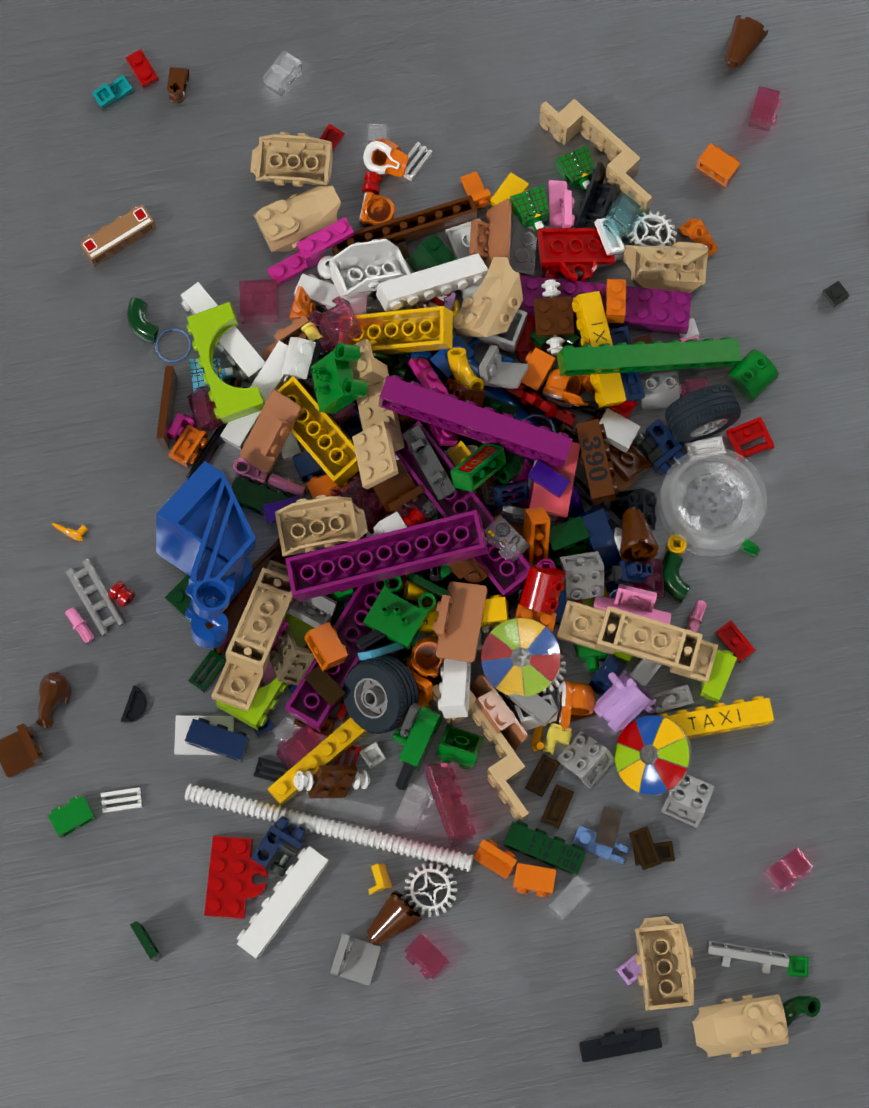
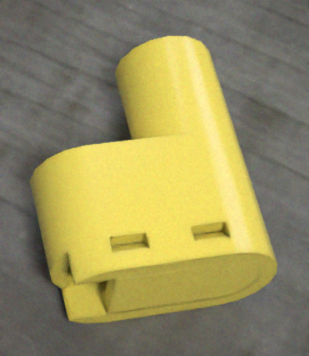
M550 723L542 752L553 755L556 743L569 745L572 729L565 728V731H562L561 725Z

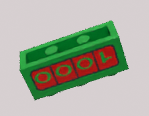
M484 443L451 470L454 488L471 492L477 489L506 464L504 447Z

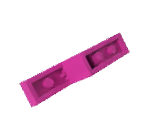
M344 217L296 243L299 250L298 253L267 269L276 287L318 265L321 258L324 257L322 252L355 235L354 231Z
M410 359L408 364L424 388L437 389L440 391V394L446 396L449 394L427 359ZM425 423L439 446H455L458 442L453 432Z

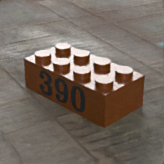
M599 419L576 424L593 504L617 500L616 495L619 494L616 480H612L615 472L612 461H608L611 454L608 442L604 443V439H607L604 424H600Z

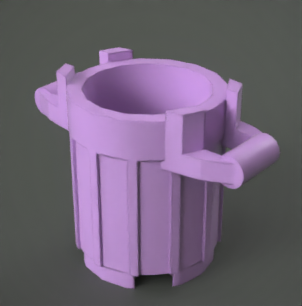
M623 670L618 676L614 672L608 675L613 685L595 702L596 705L594 706V711L598 716H603L609 722L607 725L618 732L620 729L623 730L644 709L650 715L654 714L656 710L652 705L657 700L655 697L651 698L647 687H642L634 678L627 674L626 670Z

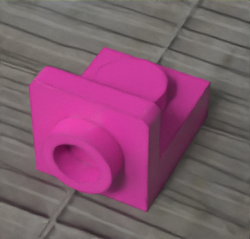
M177 413L168 431L169 437L177 441L185 430V425L189 424L196 428L197 425L194 418L185 413L184 415Z

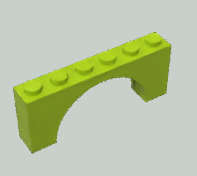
M227 302L188 316L189 323L186 326L189 334H193L194 337L192 341L193 348L200 355L197 360L200 368H204L205 374H203L205 384L209 385L211 391H208L211 402L215 401L217 407L214 408L216 418L221 419L225 424L261 411L265 402L258 386L251 388L230 386L220 380L214 371L213 353L217 342L229 329L239 325L231 303Z
M287 611L284 620L290 625L287 629L290 630L296 645L309 649L304 637L314 627L290 615ZM276 677L268 685L259 688L249 712L220 701H216V705L219 709L258 730L260 726L263 727L268 720L267 714L270 710L275 709L279 701L277 698L287 690L289 684L278 681Z
M717 649L708 683L702 682L701 697L715 703L720 701L737 660V657L733 656L732 652ZM615 651L612 655L625 665H628L633 657L619 651Z

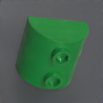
M751 350L740 363L725 375V378L753 402L778 378L779 374L769 358L758 350Z
M447 725L439 742L436 756L440 757V760L444 763H458L462 769L474 768L484 737Z

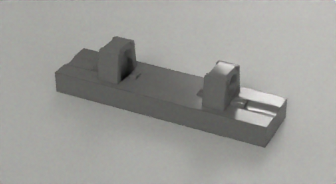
M417 425L402 434L438 500L441 502L456 493L457 491L421 426ZM425 446V448L417 452L419 447Z

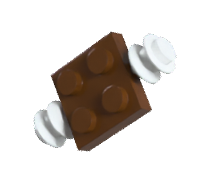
M546 280L541 285L542 288L546 289L542 293L546 298L533 299L536 338L551 337L546 341L550 345L547 352L556 356L563 348L562 343L565 342L559 336L574 335L571 296L557 297L561 294V291L557 290L560 283L556 282V280Z
M356 765L319 766L315 777H313L310 771H306L305 775H303L302 771H298L294 776L293 782L298 791H302L305 787L310 799L346 798L351 785L355 790L360 786L362 789H366L371 779L366 770H362L359 773Z

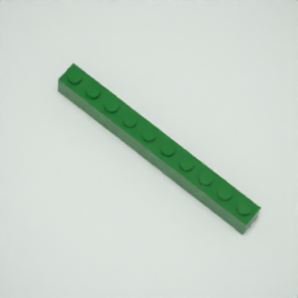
M730 337L720 340L707 338L703 341L690 339L685 342L672 340L668 343L654 341L651 344L636 342L633 345L619 343L616 346L601 344L597 347L587 344L578 348L569 345L563 347L557 354L560 376L734 367L742 361L739 341Z

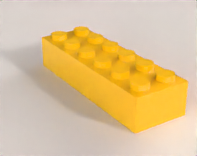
M445 306L340 317V343L355 345L367 339L371 343L373 353L390 355L452 349L453 311Z
M292 376L277 390L302 407L291 432L333 482L342 487L359 471L354 443L328 413L319 412L317 400L297 378Z

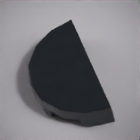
M133 685L120 721L121 723L136 722L146 711V696L135 685Z

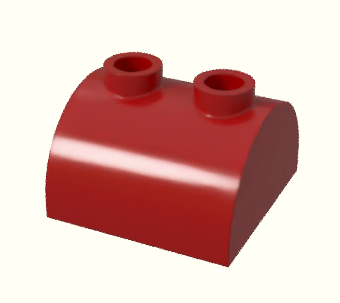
M530 567L520 605L538 612L554 613L558 607L561 590L564 587L565 572L556 568Z

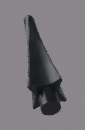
M583 401L588 403V406L570 407V409L596 416L597 412L605 413V407L599 408L596 401Z

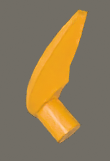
M52 523L55 528L77 541H83L82 536L88 531L84 525L75 531L60 524Z
M543 725L536 727L532 735L531 747L534 754L544 748L542 743Z

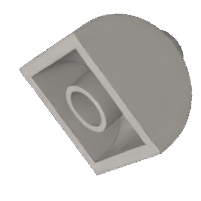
M677 370L639 373L645 398L640 399L641 411L666 409L680 398Z

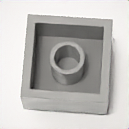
M518 309L507 332L488 337H479V341L488 345L498 346L499 349L514 354L527 322V312Z

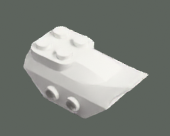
M375 239L369 242L352 244L330 259L332 280L338 294L344 299L369 296L373 291L377 290L378 283L413 273L409 264L404 260L399 247L387 239Z

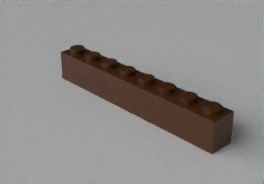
M469 195L354 231L355 235L331 248L335 256L348 246L358 242H369L375 239H387L391 243L400 240L409 242L477 219V210L472 196Z

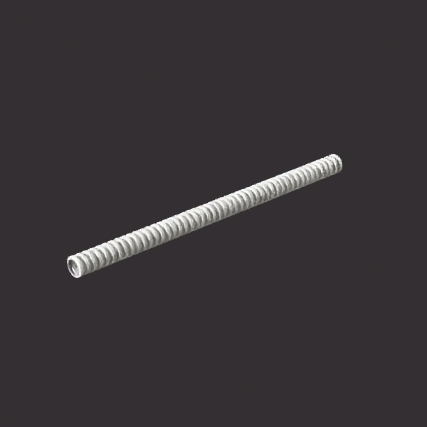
M191 783L187 786L185 792V800L189 801L190 799L193 803L197 801L198 804L203 803L205 806L209 804L210 807L215 806L217 809L221 807V810L227 809L229 812L233 810V813L239 812L241 815L245 813V816H257V819L261 817L263 820L269 819V822L273 820L275 823L281 816H284L290 820L288 827L292 825L295 828L298 825L306 829V831L310 830L312 833L316 831L317 834L322 833L324 836L328 834V837L334 836L336 839L340 837V840L346 839L348 842L352 840V843L358 842L360 845L364 843V846L370 845L371 848L376 846V849L382 848L383 851L387 849L388 852L394 851L395 854L399 852L400 855L406 854L407 857L411 855L412 858L418 857L419 860L423 858L424 861L430 860L432 863L435 861L436 864L442 863L443 866L447 864L448 867L455 866V869L459 867L462 871L467 869L466 871L469 872L472 867L473 854L468 856L467 853L461 854V851L457 853L455 850L449 851V848L445 850L443 847L437 848V845L433 847L431 844L425 845V842L421 844L419 841L413 842V839L409 841L407 838L401 839V836L397 838L395 835L389 836V833L385 835L383 832L377 833V830L373 832L370 828L365 830V827H362L361 829L358 825L353 827V824L347 825L346 822L342 824L341 821L335 822L334 819L330 821L329 818L323 819L322 816L318 818L317 815L311 816L310 813L306 815L305 812L300 813L298 810L294 812L293 809L288 810L286 807L282 809L281 806L276 807L274 804L270 806V803L264 804L262 801L258 803V800L252 801L251 798L246 800V797L240 798L239 795L234 797V794L228 795L227 792L223 794L222 791L217 792L215 789L211 791L210 788L205 789L203 786L199 788L198 785L193 786Z

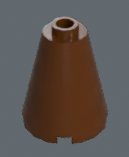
M738 15L734 20L724 59L727 62L726 65L732 69L740 68L768 34V29L766 31L763 30V24L747 16L745 19H740L742 15Z
M629 508L623 513L620 545L621 559L634 562V560H641V563L647 562L657 556L659 546L642 511L637 508Z
M396 890L390 894L367 930V939L373 945L384 944L422 920L418 911L414 912V906L408 904L409 900L401 899L403 895Z

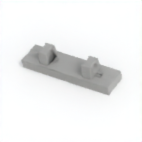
M709 940L707 942V953L722 956L721 963L725 967H730L731 958L762 963V973L770 974L771 965L784 967L789 965L788 953Z

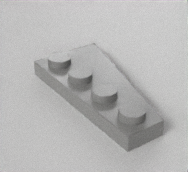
M516 216L510 234L509 264L519 275L534 277L537 233H535L533 226L524 228Z

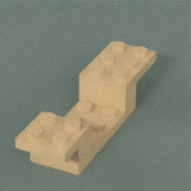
M573 99L559 113L545 101L540 106L539 122L541 127L546 131H550L554 139L562 142L564 145L581 131L582 136L587 140H591L596 149L600 152L603 151L611 161L606 168L605 184L616 186L617 193L624 202L627 201L632 205V209L636 213L642 214L644 211L647 215L650 210L652 196L633 180L638 174L641 158L577 100Z
M364 339L355 344L360 348L359 360L355 363L350 362L353 378L364 380L368 388L364 397L356 399L363 431L352 438L362 486L365 489H369L399 474L394 452L405 446L398 414L378 407L381 391L387 375L389 376L387 365L374 358L370 341Z
M270 560L267 569L262 568L226 651V663L212 693V699L249 712L269 665L270 651L290 606L296 601L292 596L286 565Z
M567 600L556 637L557 639L611 655L615 651L666 665L671 667L669 671L671 673L705 683L709 681L718 648L717 644L702 640L703 634L609 606H607L606 611L570 600Z
M438 684L432 687L433 699L431 702L436 709L438 708V699L442 695L440 694ZM470 690L468 717L472 715L475 724L478 727L482 726L484 729L483 735L489 743L493 742L495 744L494 750L501 758L500 761L488 768L487 781L492 788L496 787L498 789V796L503 804L508 803L511 807L509 812L513 818L523 822L528 819L529 813L511 789L509 783L524 773L525 766L502 733L497 734L475 703L477 698ZM442 712L445 722L447 724L451 723L453 727L467 718H444Z

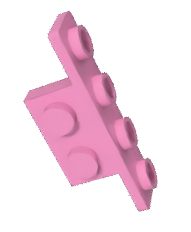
M549 180V228H571L575 222V216L572 215V209L574 208L572 191L567 190L566 181Z
M619 584L615 599L599 596L595 597L593 608L606 611L607 606L666 624H670L671 613L653 609L657 598V593Z

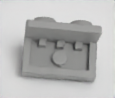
M325 595L299 602L296 600L290 606L288 613L315 628L327 622L331 623L337 602Z

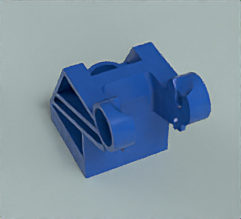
M206 461L156 513V553L191 576L189 578V586L186 588V594L191 597L190 607L185 612V617L191 621V637L198 646L213 649L223 644L228 634V620L222 612L252 579L253 568L247 556L255 548L256 538L225 474ZM207 623H212L214 627L208 629L205 625Z

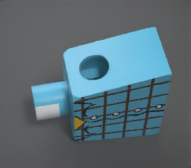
M189 359L195 397L201 398L209 395L208 391H211L209 385L205 384L203 374H205L204 368H200L197 359ZM213 359L214 371L220 380L224 382V379L234 378L233 367L222 368L220 359Z

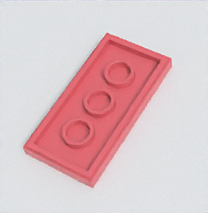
M571 443L566 461L561 469L547 465L570 480L569 485L560 498L534 482L529 508L544 507L547 514L567 518L580 449L579 443Z

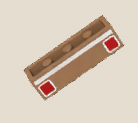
M140 205L139 207H133L126 215L117 217L108 226L101 227L95 234L86 236L80 242V245L95 267L155 230L156 226L144 206Z

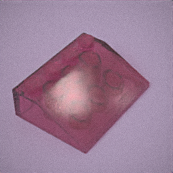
M447 763L425 764V775L451 848L474 840L473 835L476 832L473 824L467 821L466 816L469 815L466 804H461L460 797L463 796L459 785L455 786L453 779L456 776L453 767L449 768Z

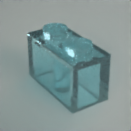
M623 193L612 202L602 226L615 237L622 238L624 235H629L634 228L632 226L639 217L638 211L641 206Z

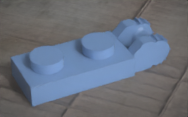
M579 825L572 844H577L583 847V850L604 859H610L620 864L625 863L626 860L622 857L611 854L613 848L595 843L596 832ZM615 842L614 848L624 853H629V847Z

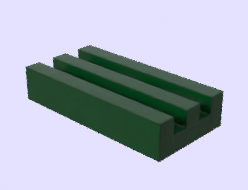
M211 650L189 678L188 682L205 693L221 672V669L224 668L226 660ZM214 656V661L211 663V665L208 667V669L205 671V673L202 675L199 681L196 682V678L199 676V674L202 672V670ZM219 661H221V663L218 665V667L215 669V671L212 673V675L209 677L206 683L203 686H201V684L204 682V680L207 678V676L210 674V672L213 670L216 664Z

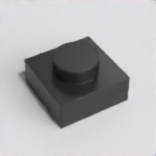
M839 281L823 290L824 296L833 307L849 297V293Z

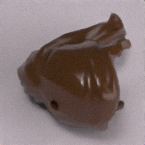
M51 672L45 675L40 682V701L36 723L45 729L52 727L54 723L52 715L57 704L62 702L65 697V704H68L70 699L71 686L67 678L61 673Z

